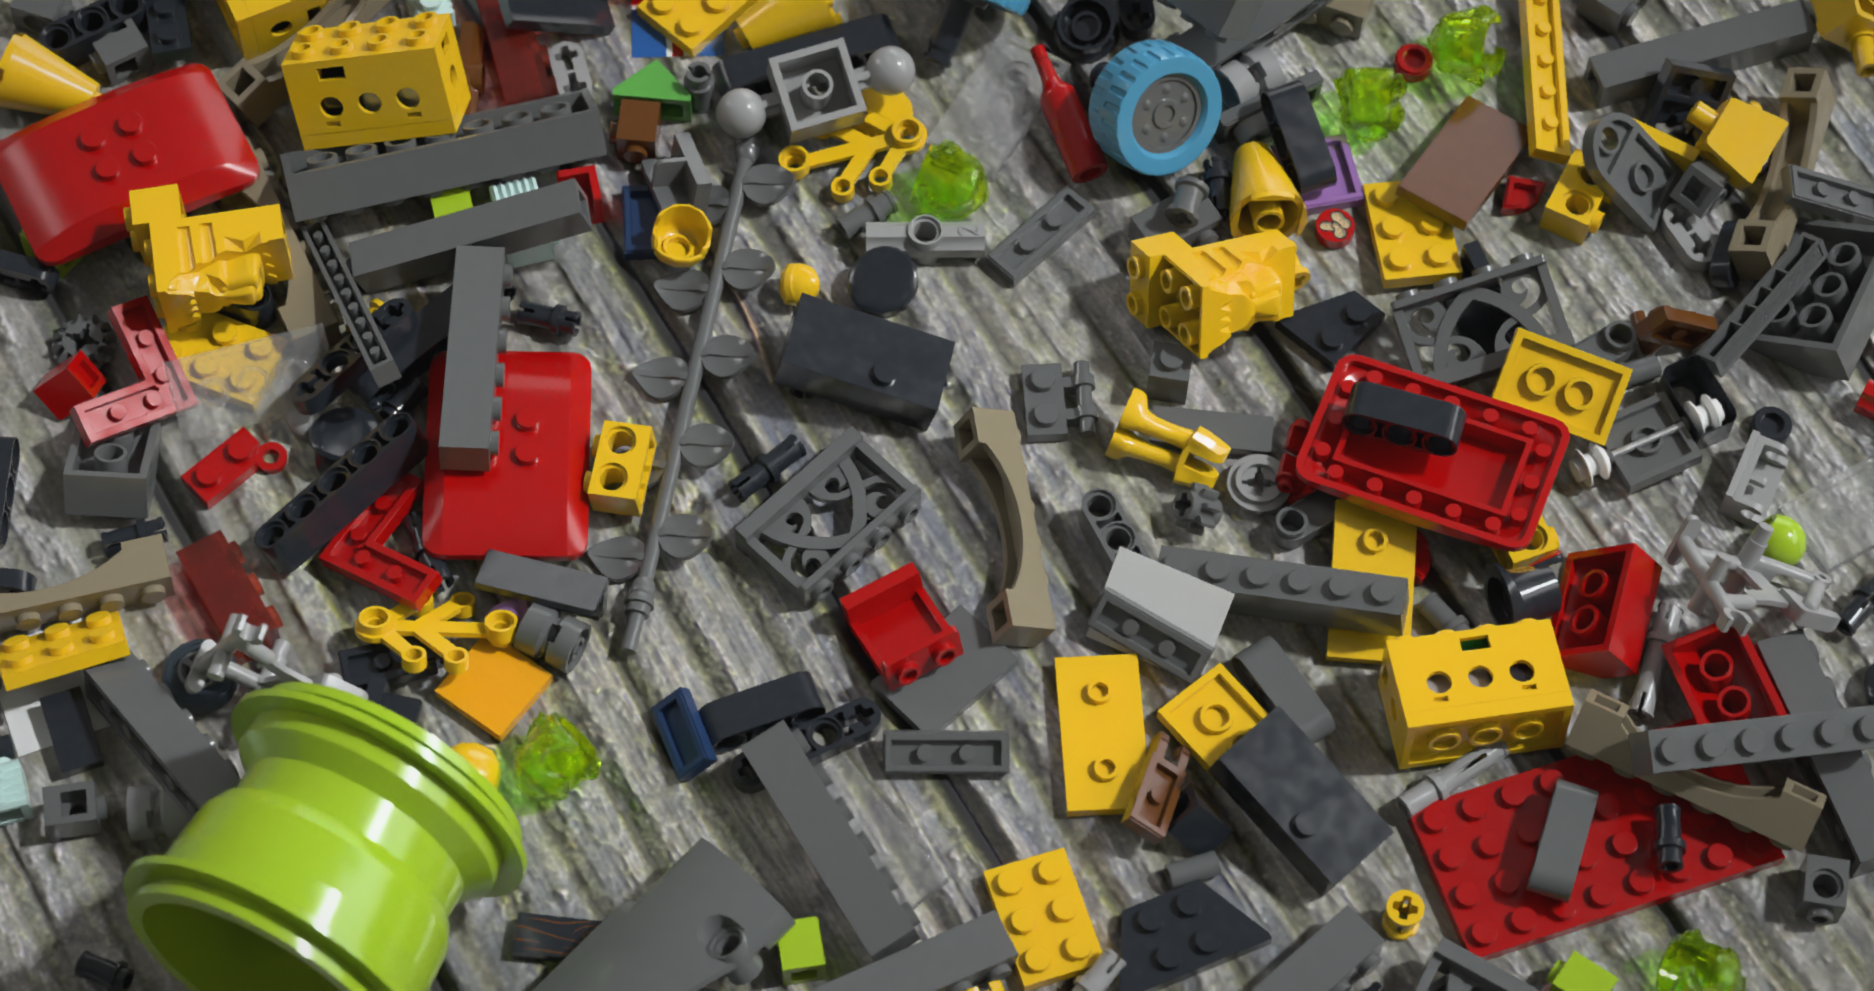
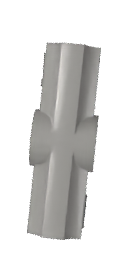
M926 214L918 215L911 222H866V251L880 246L896 247L907 253L912 261L921 265L933 264L939 258L985 257L984 222H940L936 217ZM929 238L931 241L923 242L918 239Z

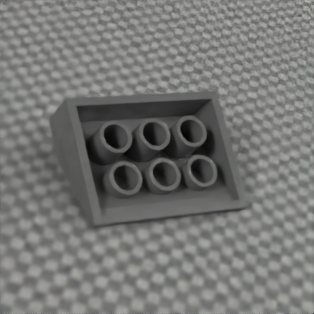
M1798 217L1789 247L1802 232H1806L1823 239L1829 256L1747 349L1812 376L1849 381L1874 329V226ZM1754 280L1748 294L1760 280Z

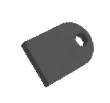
M1615 112L1595 118L1586 128L1582 142L1583 160L1589 176L1642 233L1655 231L1671 199L1669 195L1684 173L1683 170L1629 115ZM1602 132L1605 134L1607 139L1606 148L1604 147L1601 140Z

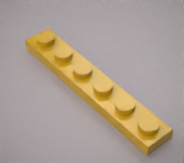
M1518 0L1529 157L1564 165L1571 157L1560 1Z

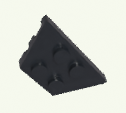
M1198 879L1122 910L1120 958L1127 965L1120 971L1119 991H1159L1271 944L1272 937L1268 931Z

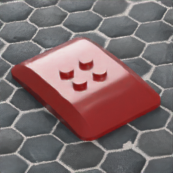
M197 63L161 72L111 90L51 115L0 140V183L35 257L46 266L62 265L130 237V232H127L123 208L130 207L129 191L178 184L185 212L188 213L250 187L257 181L260 174L258 161L220 90L213 73L208 67Z
M447 351L437 354L431 361L429 373L426 430L429 450L425 457L422 522L424 550L433 558L445 560H484L489 549L538 561H570L581 557L588 546L589 497L587 492L583 490L585 474L587 470L590 471L592 368L589 360L580 353L507 351V354H499V363H505L504 387H497L496 397H502L503 406L502 420L494 421L493 431H500L499 456L491 455L489 472L440 470L438 446Z
M1351 354L1341 358L1335 366L1297 456L1295 471L1302 482L1369 510L1472 543L1504 551L1517 552L1527 548L1533 539L1566 452L1570 433L1568 427L1556 418L1363 355ZM1361 381L1373 382L1458 405L1466 412L1467 419L1457 452L1448 457L1436 456L1349 432L1344 428L1341 420L1353 384Z

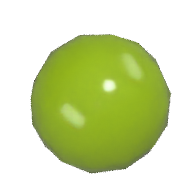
M1773 514L1764 519L1762 522L1771 525L1774 528V532L1769 538L1768 546L1762 555L1792 566L1799 563L1806 551V534L1800 523L1789 516ZM1757 526L1754 528V530L1751 532L1750 535H1752V534L1754 533V531H1755V529L1757 528Z

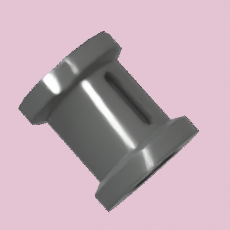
M1180 176L1174 184L1176 193L1173 202L1166 206L1164 216L1171 224L1185 229L1195 228L1200 219L1198 214L1201 202L1208 197L1210 189L1204 181L1196 177Z

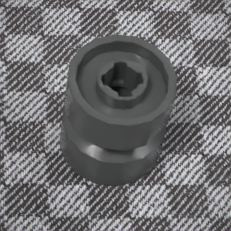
M533 603L518 627L514 648L536 659L544 655L546 664L569 674L577 666L586 650L591 636V625L570 615L562 619L560 610Z

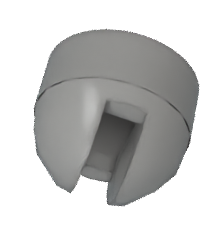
M297 409L286 414L289 429L295 436L301 439H309L310 428L320 417L319 413L313 415L300 414Z

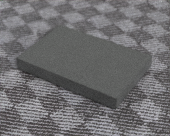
M961 604L944 619L949 626L954 625L958 630L964 652L963 655L955 658L953 662L946 666H939L920 676L915 682L903 685L891 692L880 675L871 682V689L914 730H945L1018 665L1019 658L1005 645L992 644L990 631Z

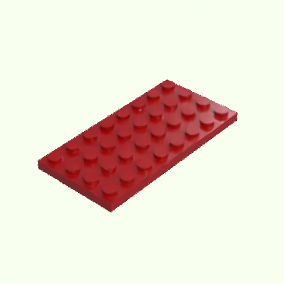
M1694 718L1660 729L1697 725ZM1578 755L1450 795L1444 801L1439 799L1407 820L1461 947L1486 961L1780 865L1785 859L1782 850L1774 846L1769 841V837L1755 831L1752 833L1741 831L1732 826L1729 819L1721 815L1702 813L1694 809L1690 805V801L1677 795L1666 796L1660 794L1647 781L1638 777L1626 778L1616 773L1610 764L1599 759L1587 760ZM1741 764L1693 769L1722 781L1751 786ZM1557 779L1599 791L1581 862L1568 903L1526 891ZM1661 804H1675L1681 807L1682 839L1686 842L1687 852L1682 856L1684 862L1683 870L1676 873L1658 871L1656 869L1657 857L1652 853V842L1656 840L1654 808Z

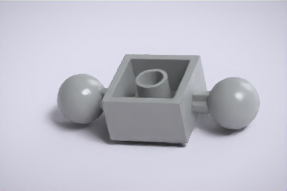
M843 37L768 58L766 73L772 93L759 96L754 91L745 88H737L727 92L722 96L717 105V121L726 134L734 138L743 139L758 133L763 127L766 118L780 115L789 144L864 123L867 112L861 91L873 88L882 95H899L905 92L913 83L915 64L912 57L904 49L896 46H884L872 53L866 66L853 69ZM810 87H816V90L823 92V94L820 96L811 94L809 92Z

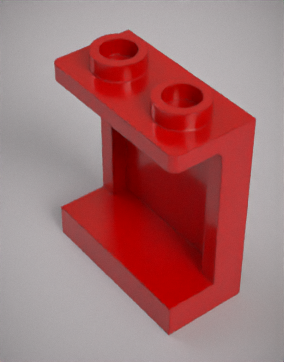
M913 562L839 599L847 626L890 692L903 685L915 682L920 676L939 666H946L953 662L955 658L964 654L958 630L954 625H948L923 588L920 573Z

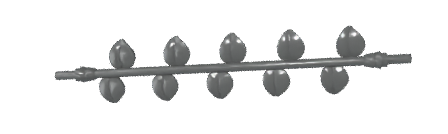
M762 129L749 138H736L735 156L737 164L730 193L722 186L712 185L708 210L705 215L712 226L718 224L722 219L723 222L709 279L702 271L683 270L661 277L653 285L661 299L672 311L685 314L698 309L701 305L702 310L688 365L683 359L671 356L644 362L632 370V374L638 384L652 399L657 401L670 400L682 391L667 455L662 448L656 446L647 489L654 487L659 481L660 484L645 546L637 537L619 536L599 542L591 546L587 551L597 569L603 576L609 577L610 581H627L638 573L637 578L631 584L628 591L629 594L624 600L627 622L620 652L625 655L633 656L636 654L643 622L649 618L650 612L654 610L655 584L653 580L661 548L671 558L685 561L701 553L714 536L712 527L702 518L690 514H677L669 517L682 458L684 457L689 464L696 468L708 469L723 461L735 445L732 434L721 426L708 423L696 424L691 427L690 425L704 367L715 378L728 380L741 374L752 363L756 354L752 344L743 338L733 335H719L712 339L711 337L725 280L730 287L737 291L750 292L761 287L776 269L773 258L763 251L745 248L732 252L745 195L755 205L761 207L773 206L789 194L796 182L792 172L782 166L759 164L752 167L757 161L760 150L765 143ZM628 450L622 451V452L617 453V454L625 453V452H627Z

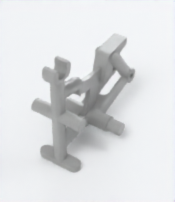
M1689 515L1684 519L1664 557L1668 564L1673 566L1679 564L1685 558L1700 584L1687 605V608L1692 613L1701 615L1708 602L1711 601L1720 615L1716 621L1718 629L1727 633L1730 626H1732L1742 637H1745L1752 625V619L1743 611H1751L1756 605L1778 607L1798 629L1810 628L1832 633L1841 620L1840 616L1833 611L1819 606L1825 590L1832 583V579L1821 571L1810 572L1763 556L1762 554L1768 546L1767 542L1774 532V528L1771 525L1759 522L1754 533L1749 535L1738 555H1729L1724 552L1697 547L1693 540L1699 532L1702 523L1697 515ZM1726 571H1729L1726 577L1724 578L1722 584L1720 585V582L1723 576L1725 575ZM1781 574L1810 585L1807 592H1802L1771 580L1776 575ZM1746 584L1754 589L1747 590L1744 585Z
M235 613L230 614L219 643L216 644L215 641L207 639L200 644L184 685L185 690L189 694H196L202 690L207 676L215 681H223L224 677L254 691L270 689L281 683L307 682L333 687L368 700L366 691L344 681L338 673H321L305 677L286 666V657L291 644L283 639H275L272 650L262 644L268 630V625H250L246 622L248 616ZM239 650L258 661L257 667H262L260 674L232 662L233 653Z

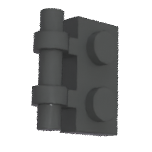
M1078 360L1074 362V375L1071 377H1063L1061 363L1021 365L1027 443L1067 441V427L1079 426L1080 437L1092 438L1096 435L1095 423L1098 422V410L1093 405L1092 391L1095 390V378L1090 373L1088 361ZM1064 395H1076L1077 407L1066 409Z

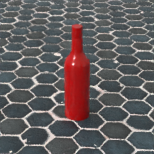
M1036 45L1029 51L1042 81V92L1039 99L1040 107L1072 181L1078 184L1094 180L1108 170V164L1100 145L1096 143L1093 137L1089 120L1076 90L1072 85L1058 77L1044 45Z

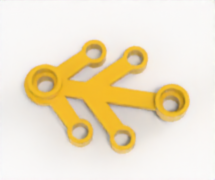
M865 104L867 112L864 123L852 126L854 129L848 127L816 137L822 140L833 137L846 144L808 153L802 146L790 145L780 152L778 157L779 166L791 171L795 180L798 181L803 179L811 169L851 159L841 176L836 177L831 182L833 199L839 203H847L854 198V185L875 153L885 150L889 151L881 165L869 172V186L876 193H882L885 189L889 191L893 185L892 175L904 156L917 153L926 145L927 130L914 117L905 116L893 121L871 111V108ZM871 127L883 134L870 137L857 130ZM905 136L914 137L912 139H902ZM794 164L800 165L798 168H789ZM878 177H885L887 179L882 183L874 181ZM841 184L849 188L846 192H838L836 189Z
M457 592L451 596L449 601L435 609L434 597L432 595L420 612L401 603L390 610L381 606L367 607L359 613L354 627L355 634L360 640L371 644L383 643L399 655L402 661V668L408 673H420L426 669L427 652L423 647L412 646L402 636H414L444 659V669L448 673L458 675L465 673L469 669V653L462 647H456L444 637L487 638L495 647H508L515 640L518 630V618L511 611L495 610L485 617L484 622L448 621L453 617L459 619L470 618L476 611L474 595L469 592ZM411 615L419 617L416 620H405Z

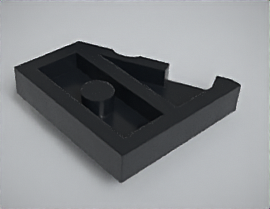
M1666 58L1639 121L1653 128H1656L1657 123L1674 119L1677 123L1687 121L1686 118L1689 112L1699 100L1716 111L1727 100L1737 75L1727 68Z
M1354 290L1293 311V317L1276 321L1275 328L1333 372L1341 358L1351 355L1384 321L1385 313Z

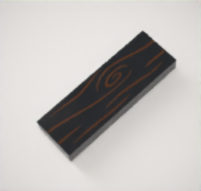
M518 912L512 948L513 958L561 963L603 921Z

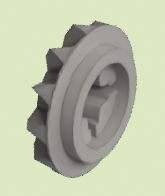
M1263 454L1248 455L1236 461L1229 470L1226 482L1230 501L1234 500L1240 506L1242 512L1250 510L1254 511L1258 516L1268 511L1275 513L1282 504L1287 503L1290 493L1280 492L1275 482L1280 461ZM1257 473H1260L1262 484L1269 486L1264 488L1261 496H1257L1254 487L1248 486L1253 485Z

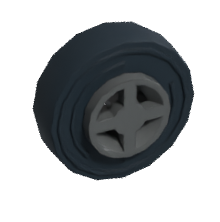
M195 639L181 644L170 653L163 668V683L170 689L175 703L181 709L186 708L190 713L207 714L222 708L232 699L238 688L237 682L224 677L223 681H215L207 676V681L198 693L189 694L185 690V681L198 648L207 639ZM232 655L231 661L236 663L234 656Z

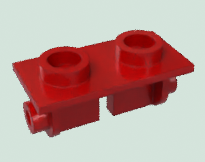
M1302 418L1296 419L1294 423L1290 424L1284 449L1296 457L1287 452L1283 454L1275 478L1278 490L1283 493H1290L1287 500L1288 505L1295 503L1316 490V488L1302 482L1295 471L1297 456L1310 428V422Z

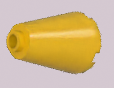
M757 0L736 19L738 28L732 31L744 51L748 48L752 50L821 29L834 27L842 24L843 20L839 13L836 14L832 8L833 0Z
M20 32L17 35L14 34L0 60V108L54 115L102 94L100 93L101 85L26 34Z
M1258 141L1248 142L1240 146L1236 150L1233 159L1229 209L1231 235L1233 238L1235 236L1238 238L1277 229L1287 238L1294 233L1298 237L1308 222L1306 205L1271 147L1266 143Z

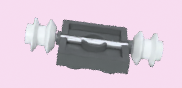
M1663 391L1617 411L1605 446H1599L1595 442H1590L1589 452L1585 454L1578 449H1574L1572 452L1573 459L1569 460V467L1577 482L1583 481L1585 485L1591 487L1593 486V477L1598 474L1604 480L1609 479L1611 466H1613L1630 494L1700 464L1703 454L1689 433V422L1684 416L1679 417ZM1703 394L1700 397V405L1695 406L1690 401L1684 403L1686 413L1699 432L1698 438L1701 434L1706 433V428L1716 429L1722 426L1721 422L1725 420V414L1717 399L1711 400L1708 395Z

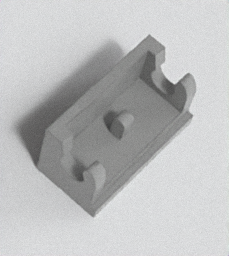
M1753 430L1718 513L1753 528L1759 522H1762L1765 519L1789 461L1784 458L1787 456L1789 449L1782 443L1762 436L1760 432Z

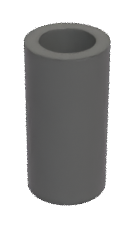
M1654 354L1621 364L1633 369L1626 388L1659 378L1662 375L1660 362Z
M1213 850L1164 865L1165 876L1171 889L1184 886L1198 879L1202 881L1221 875L1220 864Z

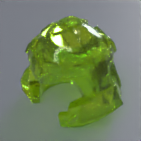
M1479 5L1461 11L1448 12L1439 18L1427 38L1428 49L1432 52L1431 55L1435 60L1437 69L1444 74H1457L1462 79L1482 88L1490 78L1499 73L1505 60L1506 49L1496 46L1493 54L1486 53L1484 55L1487 31L1491 24H1501L1502 17L1493 8L1487 5Z
M1362 67L1343 70L1340 78L1333 79L1341 107L1339 108L1340 122L1346 130H1351L1357 139L1364 140L1365 143H1379L1380 140L1388 138L1391 132L1397 131L1401 127L1405 119V111L1401 102L1397 100L1401 99L1407 92V83L1403 74L1394 75L1392 68Z
M949 138L939 145L931 143L917 173L909 202L915 206L916 215L926 214L936 218H943L947 221L965 219L976 212L982 205H985L990 193L984 168L977 158L963 151L962 147Z
M540 711L529 726L525 741L522 745H516L513 753L515 776L518 780L517 785L525 794L532 797L539 796L553 801H561L568 797V792L577 785L580 779L583 781L586 779L594 780L600 774L602 758L598 750L572 722L557 712L547 715Z
M1688 929L1683 934H1677L1669 941L1657 970L1655 989L1656 991H1745L1746 977H1743V968L1739 957L1731 947L1723 948L1712 943H1706L1699 929L1691 931Z

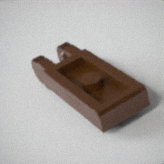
M1163 731L1155 734L1148 745L1121 824L1153 845L1161 842L1166 836L1187 775L1185 769L1191 753L1189 748L1181 744V746L1179 745L1173 751L1169 761L1166 760L1164 755L1170 736Z

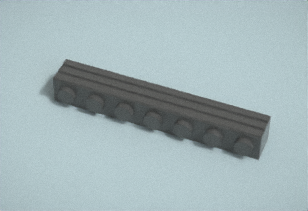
M1802 232L1700 348L1696 355L1702 357L1707 362L1714 375L1722 378L1829 256L1823 239Z

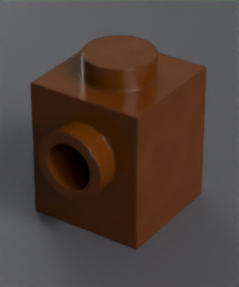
M621 99L618 121L612 120L610 127V144H616L617 159L639 164L642 160L657 158L662 125L660 102Z

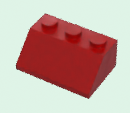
M1636 543L1568 553L1560 584L1561 610L1558 614L1553 615L1551 620L1565 669L1601 679L1637 675L1663 567Z
M1714 623L1660 645L1661 651L1697 725L1787 715L1748 633L1745 637H1742L1732 626H1730L1727 633H1724Z

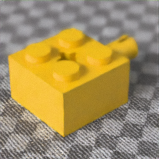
M1810 0L1816 14V29L1819 35L1824 40L1831 41L1852 52L1857 76L1860 75L1861 78L1873 77L1874 0Z

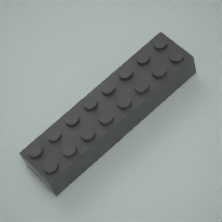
M587 88L466 114L462 118L457 133L305 151L303 149L280 154V159L295 222L303 221L305 224H314L326 220L327 215L341 212L343 215H356L364 212L366 207L382 204L384 207H393L404 203L405 198L419 195L421 198H434L442 195L443 190L461 187L463 190H471L482 186L484 181L493 179L503 182L512 181L522 176L521 173L537 170L538 173H549L558 170L562 164L575 162L578 165L596 162L599 156L608 154L599 109Z

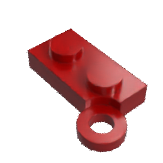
M243 426L180 477L183 485L210 510L257 471L260 470L266 474H277L282 471L288 462L287 451L282 445L275 442H268L260 446L259 441ZM269 453H276L279 456L278 460L274 463H266L264 457Z

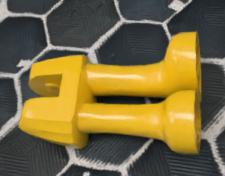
M1134 387L1105 456L1115 460L1130 457L1152 463L1174 472L1173 483L1191 487L1193 482L1209 486L1210 489L1214 487L1219 473L1214 467L1194 458V456L1197 455L1207 461L1221 464L1226 461L1231 448L1212 432L1201 426L1191 430L1157 417L1148 409L1147 394ZM1133 431L1165 441L1182 450L1179 454L1138 437Z

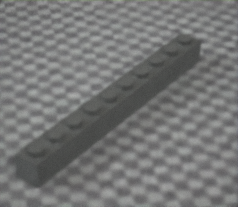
M325 221L301 225L300 229L378 388L401 378L402 376Z

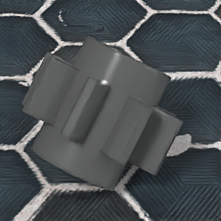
M1197 482L1192 483L1191 491L1181 489L1175 496L1172 504L1173 514L1177 518L1176 526L1185 528L1186 532L1199 536L1203 535L1204 527L1214 529L1220 522L1223 514L1222 503L1217 499L1220 493L1209 489L1207 485Z

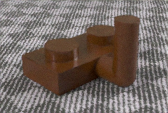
M1667 305L1652 309L1647 317L1642 310L1635 311L1629 315L1631 324L1636 330L1640 350L1645 356L1655 354L1665 346L1692 351L1709 339L1719 328L1715 317L1699 314L1694 311L1672 308Z

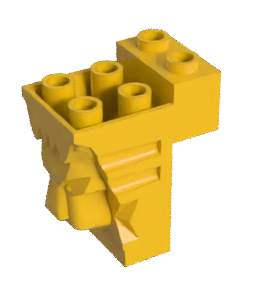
M178 184L129 191L130 207L123 208L127 232H130L133 252L141 251L145 266H150L151 274H148L150 295L152 299L154 298L157 318H165L169 333L177 332L179 328L200 320V314L219 311L223 306L227 307L231 304L254 305L256 301L262 299L265 283L277 284L278 281L294 279L290 247L280 204L187 217Z
M1277 229L1193 248L1173 231L1132 240L1130 257L1127 260V269L1130 275V292L1126 296L1127 308L1130 314L1138 319L1146 328L1162 325L1200 360L1205 359L1215 348L1224 344L1231 337V333L1248 331L1258 321L1276 322L1280 321V319L1293 317L1296 244Z

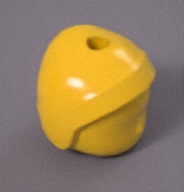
M801 263L786 264L780 274L779 285L780 296L784 304L796 306L802 293L817 297L820 290V282L814 268Z

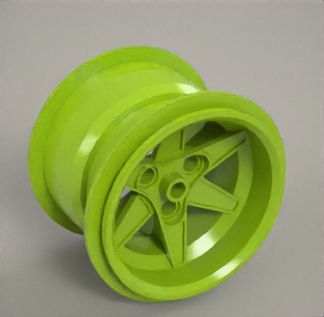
M287 682L275 685L270 689L252 691L239 700L232 711L231 729L238 745L239 757L245 772L244 776L236 788L226 790L205 802L175 839L164 856H146L133 862L124 875L123 889L128 901L126 909L127 918L134 933L150 954L191 991H429L448 951V917L456 904L480 900L483 897H499L513 892L525 877L527 857L522 845L523 835L520 824L509 804L474 766L448 745L404 717L357 695L320 684Z

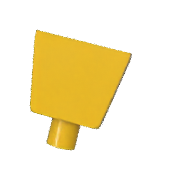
M1732 97L1723 102L1716 111L1699 100L1686 118L1688 122L1704 131L1695 145L1696 148L1701 150L1699 155L1730 176L1728 182L1739 191L1753 184L1789 122Z

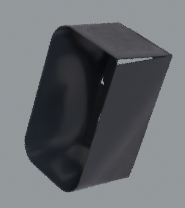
M1689 356L1668 365L1663 371L1655 392L1658 394L1664 391L1679 417L1684 416L1690 425L1689 433L1699 450L1727 439L1737 417V412L1707 362L1700 356ZM1675 387H1685L1691 390L1695 395V406L1700 405V397L1703 394L1708 395L1711 400L1717 399L1725 414V420L1721 422L1722 426L1701 434L1698 442H1696L1699 432L1672 389Z

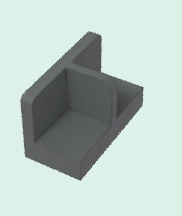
M690 132L674 133L671 157L642 160V173L659 212L673 204H690L707 213L712 181Z

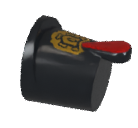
M1551 551L1527 566L1504 569L1498 563H1491L1486 566L1483 576L1485 596L1489 611L1497 626L1514 624L1527 618L1543 620L1559 613L1562 605L1561 590L1558 580L1549 565L1564 561L1561 551Z

